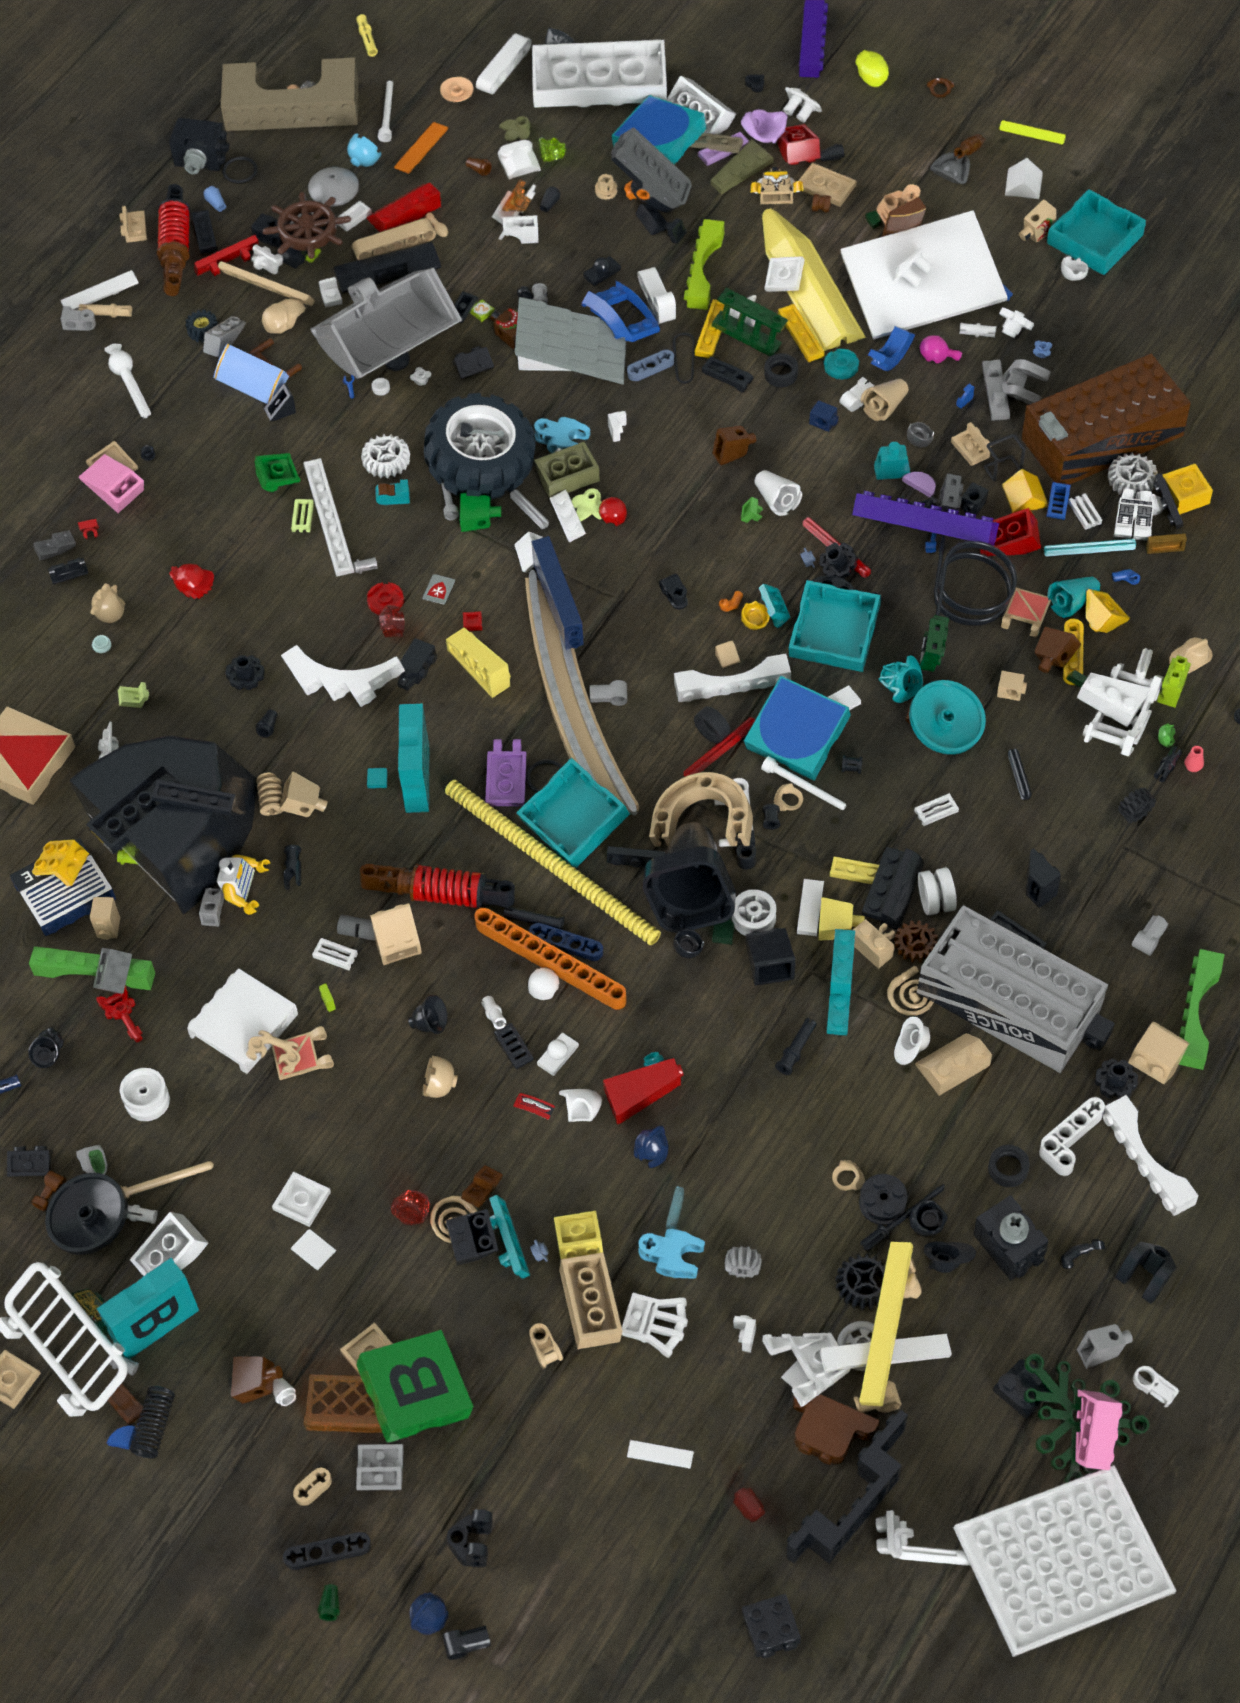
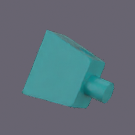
M891 442L889 446L879 448L874 463L876 480L902 478L910 473L905 445Z

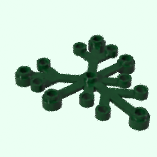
M1031 1354L1025 1359V1368L1027 1371L1035 1373L1051 1393L1040 1392L1030 1388L1025 1391L1024 1399L1028 1403L1035 1401L1059 1403L1066 1410H1056L1049 1406L1039 1409L1038 1416L1041 1420L1047 1421L1052 1418L1066 1421L1049 1435L1040 1436L1035 1443L1036 1449L1042 1454L1053 1451L1055 1442L1072 1428L1071 1447L1060 1456L1054 1457L1051 1461V1466L1055 1470H1061L1070 1460V1472L1065 1476V1483H1068L1071 1477L1075 1479L1084 1477L1079 1472L1080 1464L1076 1462V1433H1081V1419L1075 1421L1073 1415L1077 1414V1411H1081L1082 1397H1078V1389H1076L1075 1383L1081 1384V1390H1085L1086 1385L1082 1379H1076L1071 1383V1390L1074 1392L1072 1404L1067 1398L1068 1376L1071 1371V1365L1067 1361L1057 1364L1056 1371L1059 1374V1385L1057 1386L1043 1369V1358L1038 1354ZM1030 1361L1036 1363V1368L1030 1366ZM1061 1365H1065V1366H1066V1368H1067V1371H1066V1372L1061 1371V1369H1060V1366H1061ZM1107 1380L1100 1387V1393L1111 1398L1116 1397L1120 1392V1386L1115 1380ZM1106 1386L1112 1389L1111 1394H1108L1106 1392ZM1028 1392L1034 1394V1399L1028 1397ZM1125 1400L1120 1401V1403L1126 1406V1411H1122V1415L1129 1413L1131 1410L1129 1402ZM1044 1409L1049 1412L1048 1417L1043 1415L1042 1411ZM1137 1415L1132 1419L1120 1418L1117 1428L1118 1438L1115 1441L1116 1445L1123 1447L1129 1443L1128 1434L1120 1428L1131 1429L1135 1434H1143L1149 1429L1148 1419L1143 1415ZM1135 1422L1141 1424V1429L1135 1427ZM1120 1435L1125 1438L1124 1443L1119 1441ZM1041 1441L1047 1443L1046 1449L1041 1447ZM1056 1459L1061 1460V1462H1062V1466H1061V1467H1058V1466L1056 1465V1463H1055ZM1082 1466V1470L1086 1474H1092L1097 1470L1093 1468L1092 1471H1089L1086 1467Z

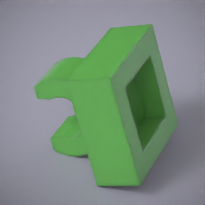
M751 497L742 506L741 521L748 523L751 519L759 521L762 518V515H759L763 508L758 506V499Z

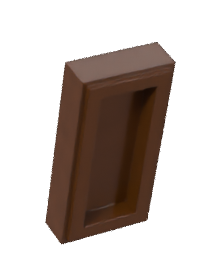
M122 1383L107 1400L129 1426L140 1418L143 1406Z

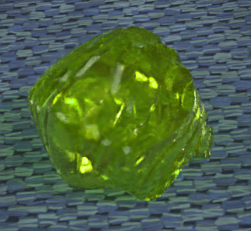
M543 137L539 139L543 161L549 162L565 156V143H560L555 137L548 141Z

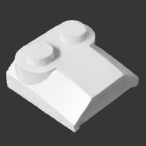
M528 140L506 144L498 151V157L508 179L541 171L532 148V143Z

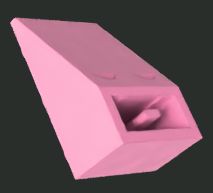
M105 454L79 476L82 482L117 513L144 491V480L130 468Z

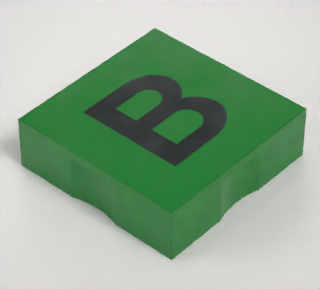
M442 1330L360 1353L356 1366L365 1389L374 1403L376 1417L387 1443L415 1435L428 1428L442 1427L469 1418L473 1405Z

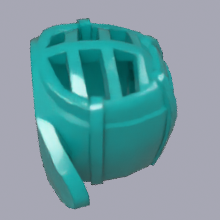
M912 655L907 656L906 663L896 662L883 666L879 681L894 693L892 698L894 702L903 703L915 696L922 688V671L917 659Z

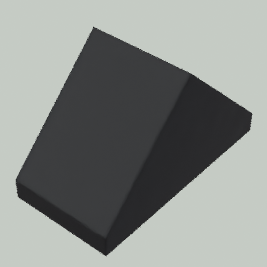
M285 383L264 408L270 421H276L296 413L293 395Z

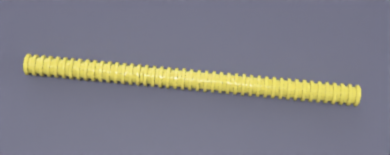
M452 780L448 783L445 789L446 795H449L460 805H463L464 808H467L477 818H481L483 822L494 828L504 838H508L510 842L517 845L527 855H531V858L540 862L550 872H554L555 876L563 879L574 890L577 889L578 893L586 896L588 900L595 903L601 910H605V913L614 917L620 924H624V927L628 928L629 931H633L635 935L638 934V937L642 938L648 945H653L660 937V930H656L649 922L646 923L645 919H642L639 915L637 916L630 908L623 905L622 902H618V899L613 898L603 888H599V885L590 881L588 877L585 878V875L581 874L579 870L567 864L556 853H553L548 847L539 843L538 840H535L525 830H521L519 826L512 823L511 820L503 816L502 813H499L498 810H495L488 803H485L475 793L467 790L457 780Z

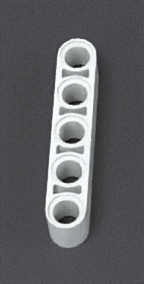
M514 34L478 77L476 88L489 94H494L527 54L531 47V39Z

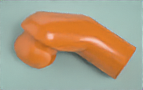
M735 591L731 600L721 599L719 602L720 609L725 612L737 609L743 598V593Z

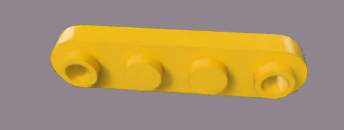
M1069 619L1065 622L1064 632L1074 634L1081 643V646L1065 667H1063V679L1067 684L1075 685L1066 680L1068 673L1074 670L1083 674V623L1078 619Z

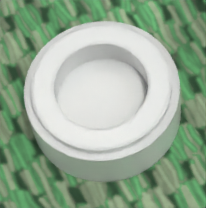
M385 378L375 379L372 382L373 392L376 395L387 394L390 390L389 381Z

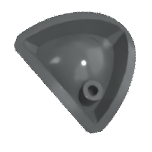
M954 152L946 153L935 160L931 170L948 181L964 184L968 178L970 160L967 156L959 159L957 158L959 155L955 157Z

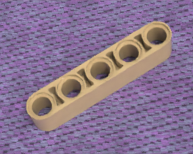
M421 219L358 239L352 244V249L357 260H362L429 242L435 238L436 232L428 219Z

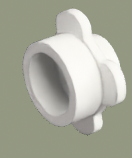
M418 367L416 372L410 376V379L417 385H425L428 382V378L431 377V372Z

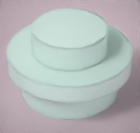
M99 635L94 638L92 647L97 653H105L111 648V641L106 636Z

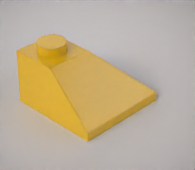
M1092 589L1087 590L1086 619L1089 621V626L1092 630L1107 633L1130 619L1108 593Z

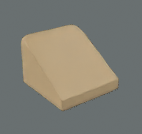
M733 641L715 647V654L722 668L740 663Z

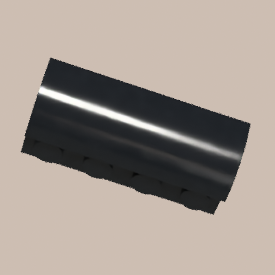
M886 847L862 909V916L881 921L880 925L885 923L891 929L897 930L901 928L918 882V873L922 872L924 866L923 859L916 852L907 848L903 852Z

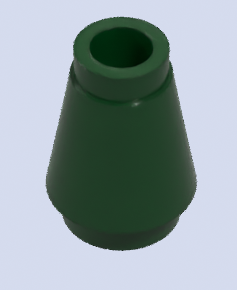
M328 1584L324 1586L317 1610L321 1620L335 1621L340 1614L338 1587L336 1585Z

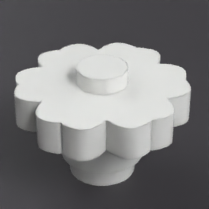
M1002 307L999 313L1006 318L1002 332L1010 337L1015 338L1022 327L1031 330L1034 323L1024 318V314L1017 310L1012 312Z

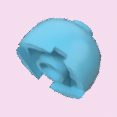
M354 134L348 143L347 149L351 163L357 167L359 165L369 167L375 164L382 154L381 151L378 153V147L367 138L362 137L360 139L357 137L359 134Z

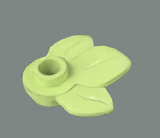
M588 489L584 494L577 495L572 499L574 508H577L580 521L585 520L591 514L597 519H602L599 515L601 494L597 489ZM590 495H595L593 499L589 498Z

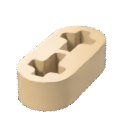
M317 1468L294 1488V1498L299 1505H309L330 1487L332 1479L329 1471L325 1468ZM320 1475L321 1477H324L325 1482H318L317 1476ZM303 1490L304 1492H307L308 1497L305 1498L302 1496L300 1498V1491Z

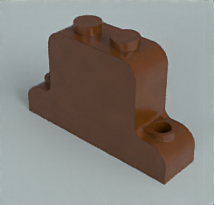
M821 1394L802 1407L793 1395V1408L803 1414L795 1431V1445L801 1453L817 1456L825 1464H841L855 1438L864 1441L871 1440L879 1428L880 1420Z

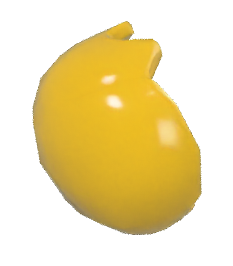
M757 601L749 604L746 603L741 612L743 624L752 630L764 628L770 619L766 606Z

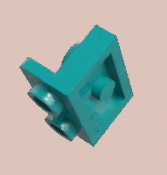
M763 583L759 587L761 598L765 602L767 613L772 618L774 626L779 628L791 617L779 589Z

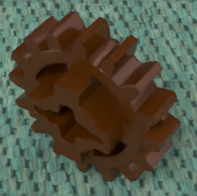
M911 920L909 926L903 923L902 929L898 928L897 934L894 936V948L898 949L897 954H904V960L909 957L912 963L915 959H918L921 963L922 958L927 959L938 943V935L934 934L935 929H928V923L924 926L921 925L920 920L917 924H914Z

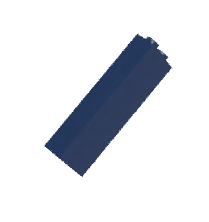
M550 537L531 541L533 565L565 650L584 645L582 621Z

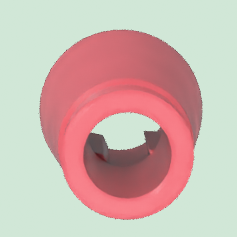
M1194 746L1184 761L1189 771L1198 772L1204 766L1203 748L1200 746Z

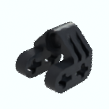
M1140 1242L1131 1250L1116 1274L1115 1279L1125 1285L1141 1264L1144 1269L1155 1275L1142 1295L1145 1301L1152 1304L1168 1283L1169 1278H1171L1177 1267L1169 1251L1164 1247Z
M482 1509L473 1510L472 1515H467L448 1530V1547L462 1566L478 1568L487 1566L488 1547L481 1543L468 1544V1533L491 1534L493 1514L490 1511ZM457 1535L463 1538L459 1543H454L451 1540Z

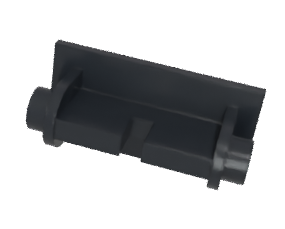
M78 557L68 561V564L65 565L64 563L55 566L51 565L48 571L52 583L57 584L89 574L84 558L80 559Z

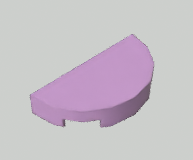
M911 472L902 477L903 482L931 498V495L935 494V482L928 474Z

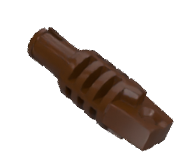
M979 133L969 137L961 143L960 147L954 150L955 157L959 155L957 158L960 159L965 155H971L981 148L986 139Z

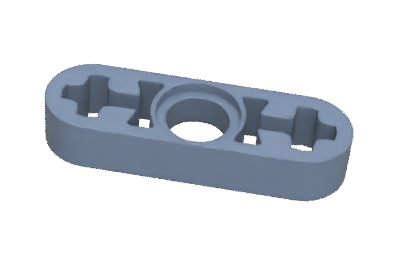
M663 350L630 364L627 368L628 378L631 381H639L673 366L674 353L670 350ZM649 363H653L656 366L653 368H649L646 365Z

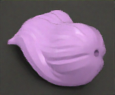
M758 109L746 113L741 120V124L745 131L754 139L763 143H776V140L785 131L788 116L784 112L770 113Z

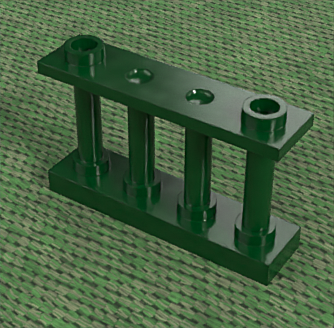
M725 288L718 298V302L724 304L723 311L720 310L712 321L711 326L768 356L776 354L782 344L781 341L776 339L777 332L781 333L788 319ZM731 308L740 313L738 319L729 315ZM746 316L755 320L754 327L745 323ZM762 324L771 329L769 335L760 331Z

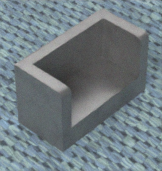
M102 948L93 988L123 994L132 954Z

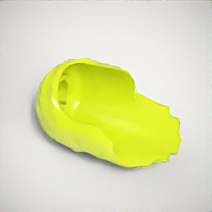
M864 50L857 56L855 63L858 67L859 76L865 83L877 87L887 80L889 75L888 65L879 53Z

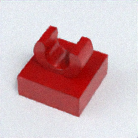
M97 519L78 522L79 530L83 532L85 539H88L87 533L89 531L94 532L95 538L98 537V532L96 531V529H99Z

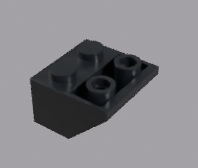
M1033 848L1030 851L1027 868L1026 896L1040 908L1057 896L1061 874L1055 866L1047 862L1042 853H1038Z
M487 1209L446 1220L457 1266L477 1261L498 1251Z

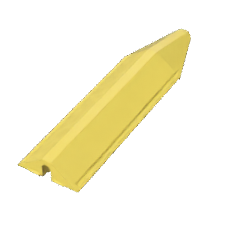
M765 210L762 220L765 250L768 259L781 257H803L805 259L799 290L787 291L822 349L825 351L839 347L840 340L851 343L866 338L811 240L775 210Z

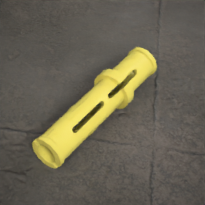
M359 15L356 18L359 25L358 30L360 35H362L367 54L375 56L378 51L371 34V26L368 24L365 15Z

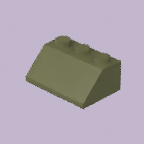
M585 442L534 460L542 486L549 499L564 490L569 493L600 481L599 466Z

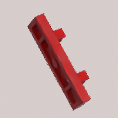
M253 235L194 263V271L198 276L210 270L216 276L220 274L218 267L220 261L226 263L241 256L244 262L249 261L251 256L249 252L253 250L254 245H258L259 240L256 235Z

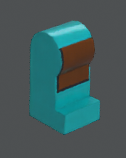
M408 479L400 480V483L390 485L385 483L377 485L375 487L376 502L381 505L409 504Z

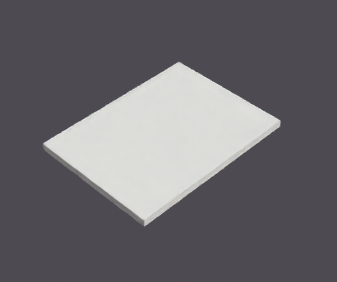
M974 211L841 249L843 260L873 340L891 335L894 326L908 330L1004 302L1008 298ZM924 247V251L921 254H923L922 257L933 265L931 270L925 274L915 264L911 265V270L922 278L916 287L904 277L894 282L898 266L918 249Z
M1114 1465L1110 1466V1470L1102 1469L956 1524L953 1527L1013 1657L1176 1592Z

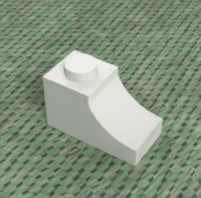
M537 216L503 217L504 235L514 236L521 243H538Z

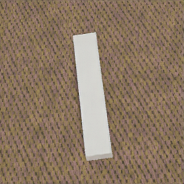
M947 1334L896 1339L891 1364L950 1357L952 1353ZM871 1342L821 1348L820 1356L824 1371L866 1367Z

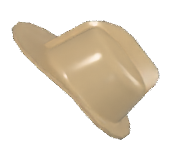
M1195 637L1190 638L1184 645L1171 653L1169 661L1171 663L1172 658H1176L1178 655L1188 659L1187 662L1191 663L1188 673L1195 671L1211 661L1212 651L1208 646V640Z

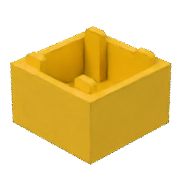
M1196 464L1163 474L1179 514L1210 504L1213 490Z

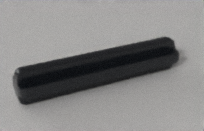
M1016 748L1010 749L1008 757L1021 799L1029 800L1032 793L1019 751Z

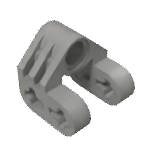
M1015 360L1003 375V392L1005 395H1009V397L1026 404L1035 403L1041 400V396L1023 388L1027 375L1038 380L1048 381L1051 372L1030 361Z

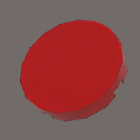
M378 583L368 591V607L377 615H392L403 606V591L394 583Z

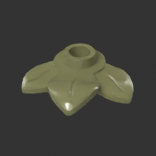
M520 116L516 120H506L499 125L501 129L507 131L505 134L506 141L513 142L518 138L526 140L530 136L529 129L531 124L525 116Z

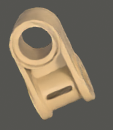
M540 1323L532 1326L530 1329V1342L541 1367L544 1369L547 1364L556 1360H563L561 1351L556 1342H554L547 1326ZM538 1333H542L545 1335V1337L541 1340H537L534 1338V1336Z

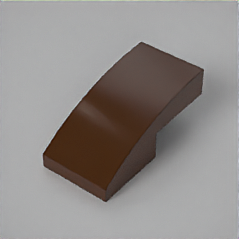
M484 1165L474 1175L473 1182L462 1192L461 1199L480 1208L496 1188L503 1174Z

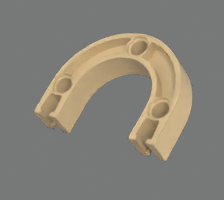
M696 773L676 781L665 790L654 808L649 835L653 845L661 846L662 842L659 841L660 834L665 832L661 838L669 846L676 832L677 821L681 813L689 805L697 801L713 799L729 807L726 838L729 845L737 846V841H735L736 833L742 832L738 833V838L741 839L744 846H749L753 815L744 791L734 780L718 773Z

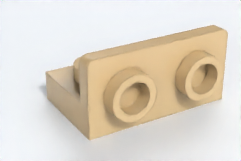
M123 206V213H120V221L123 225L120 227L121 234L125 236L126 242L147 240L145 212L127 213L126 206Z

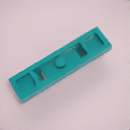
M498 1195L489 1198L495 1214L490 1217L493 1230L500 1229L507 1250L506 1253L499 1256L500 1263L505 1267L512 1265L514 1273L524 1279L530 1276L506 1202Z

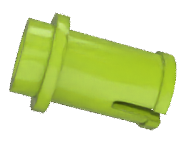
M124 849L118 851L117 862H121L122 865L125 863L138 864Z

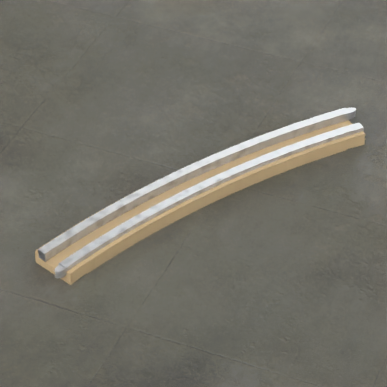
M531 570L529 578H525L533 643L549 706L569 759H574L600 786L606 788L626 806L630 814L636 815L637 811H639V804L622 776L596 720L582 680L574 648L565 650L540 580H537L535 571Z

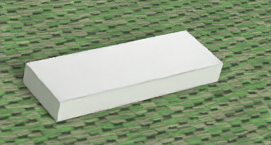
M804 879L797 934L817 936L824 881Z

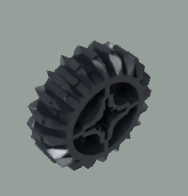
M858 1253L856 1259L850 1256L848 1262L843 1261L842 1268H838V1275L835 1279L838 1283L836 1284V1290L840 1291L839 1297L845 1298L846 1304L852 1302L853 1309L857 1305L860 1306L861 1311L865 1309V1306H868L870 1311L873 1310L874 1304L878 1307L881 1288L877 1286L874 1280L875 1276L878 1275L883 1283L886 1268L884 1266V1259L878 1262L876 1255L871 1259L869 1254L866 1253L865 1258H861V1255ZM849 1276L855 1282L853 1289L850 1288L847 1282Z

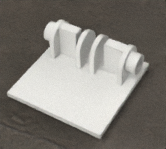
M109 722L107 729H104L103 739L99 740L98 750L101 751L99 759L118 748L119 741L116 737H112V722Z

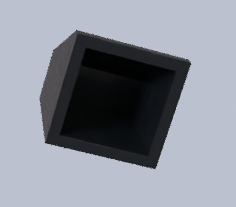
M773 928L769 931H753L750 934H746V948L754 986L795 979V956L786 928Z

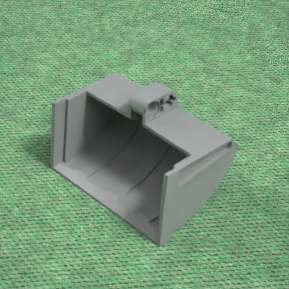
M430 268L412 272L379 290L371 278L357 282L348 288L354 303L311 328V331L322 349L340 368L356 378H361L462 321L435 269Z

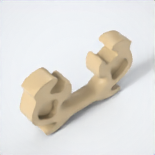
M265 1030L258 1032L261 1036H255L249 1040L246 1056L254 1061L257 1058L255 1053H260L261 1058L265 1056L267 1048L264 1044H272L282 1048L286 1054H281L278 1064L284 1062L287 1065L282 1069L285 1073H292L301 1059L300 1054L295 1050L299 1046L296 1042L279 1039Z

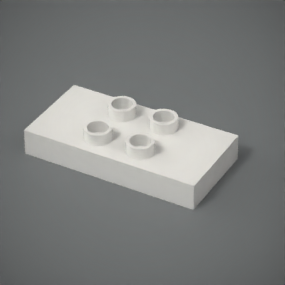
M664 40L532 45L534 107H588L601 104L620 106L624 103H642L648 95L667 101Z

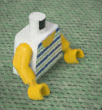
M233 855L231 858H223L219 862L220 872L217 883L223 892L225 900L240 908L244 907V912L248 915L257 912L255 910L259 906L257 901L246 902L255 872L253 868L255 867L259 873L268 871L269 869L264 868L263 865L270 864V861L265 859L257 862L256 859L244 855Z

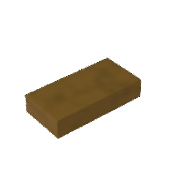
M1186 534L1148 537L1147 554L1184 551L1187 541Z

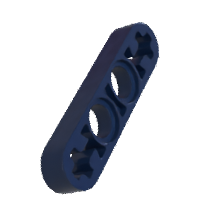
M535 923L529 928V932L533 935L541 931L542 934H538L537 937L565 953L590 961H598L603 957V946L596 940L542 923ZM558 935L562 937V940L554 943L551 940L552 937ZM577 941L581 943V946L573 949L570 947V944ZM594 948H597L598 951H595L594 954L591 953V951H593Z

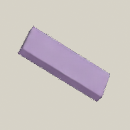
M741 132L732 135V137L743 138L741 149L749 142ZM708 148L698 152V156L707 166L734 154L709 150Z

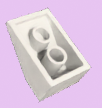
M169 1212L130 1261L143 1276L169 1258H172L179 1269L182 1270L197 1258L208 1245V1242L184 1215Z

